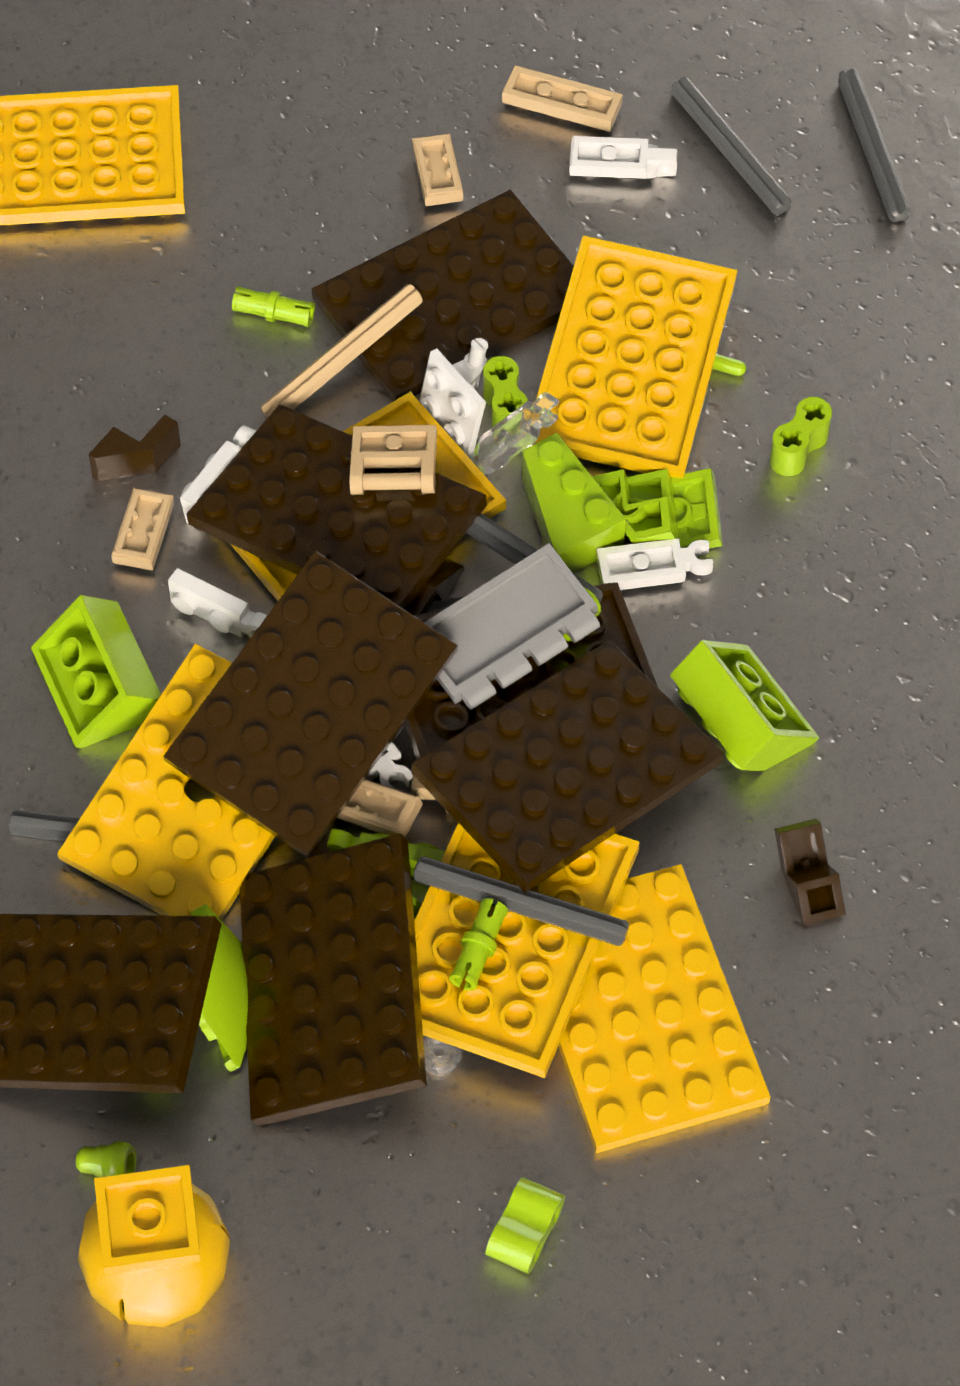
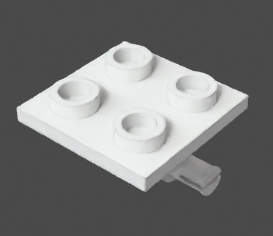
M482 338L473 339L470 353L465 355L464 360L453 365L438 349L430 351L419 401L469 458L473 457L486 401L475 390V387L479 386L480 376L483 374V367L487 362L485 355L488 343Z

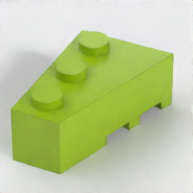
M557 433L522 451V482L534 519L537 521L542 536V544L545 546L550 543L571 572L576 573L596 562L597 548L624 545L626 518Z

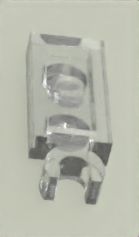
M544 392L536 398L533 404L529 401L525 402L477 439L473 463L486 477L498 468L505 467L514 456L535 444L542 427L547 428L555 423L558 415L550 410L559 403V400L551 394Z

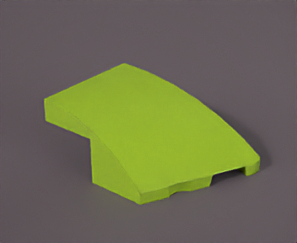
M711 468L685 473L684 478L671 477L668 469L627 477L624 469L592 476L626 518L625 534L633 544L679 538L681 548H687L692 542L697 540L709 541V549L723 546L715 475Z
M205 904L191 911V916H215L222 926L199 1026L208 1041L217 1039L224 1059V1065L232 1072L241 1067L247 1046L248 987L243 947L241 941Z

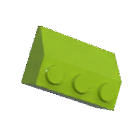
M80 595L31 646V650L76 748H84L139 727L161 696L117 601Z
M701 640L670 674L679 687L678 694L687 704L695 708L702 717L701 723L704 729L720 741L726 749L725 755L729 762L740 770L766 771L813 745L820 738L755 653L746 644Z

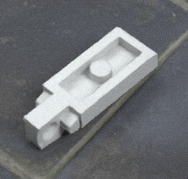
M572 137L569 166L570 176L642 179L655 178L656 176H676L677 149L658 148L656 145L649 144V139Z

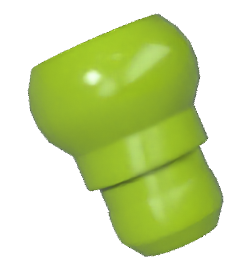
M114 1141L110 1145L100 1144L98 1147L84 1146L78 1150L76 1155V1168L83 1174H94L97 1178L135 1173L136 1150L130 1143L125 1141Z

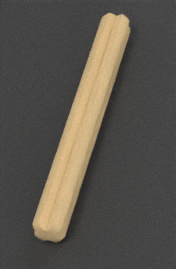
M411 284L404 286L263 403L261 410L264 416L268 418L279 404L293 410L418 307L423 301L418 290Z

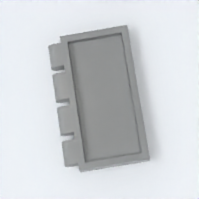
M550 543L424 622L458 645L457 652L437 678L455 704L463 700L470 710L496 694V690L491 683L492 680L495 679L501 688L504 689L532 671V667L527 660L528 657L531 656L536 664L540 666L568 648V644L562 635L567 633L570 639L576 643L600 627V623L595 616L598 613L597 604Z

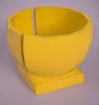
M190 1165L94 1178L96 1201L86 1212L78 1254V1263L91 1296L97 1303L122 1322L125 1319L128 1324L165 1327L199 1313L223 1284L230 1247V1235L212 1198L192 1184ZM122 1299L124 1302V1312L122 1310Z

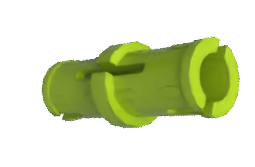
M237 286L233 294L232 311L262 316L266 318V321L272 323L280 320L310 327L311 320L314 317L315 303L284 297L278 291L272 290L270 293Z
M482 899L471 930L466 931L461 939L463 949L453 972L449 976V980L460 988L466 972H468L465 978L467 982L464 990L473 991L477 988L478 980L487 958L493 957L496 951L497 944L495 939L504 918L508 914V908L498 901L490 917L494 899Z

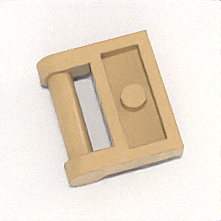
M436 425L353 426L350 464L351 495H364L365 490L421 489L422 494L435 493ZM421 468V473L365 474V469Z

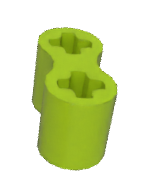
M506 356L490 358L483 367V398L492 408V431L499 439L514 441L525 435L528 420V399L519 390V367L513 359Z
M819 397L804 398L798 403L794 418L775 429L771 444L770 466L777 474L782 476L798 475L806 465L808 454L826 444L832 419V408L827 401Z
M521 1177L513 1190L504 1213L491 1234L485 1254L526 1274H530L550 1232L559 1218L565 1202V1195L528 1178Z

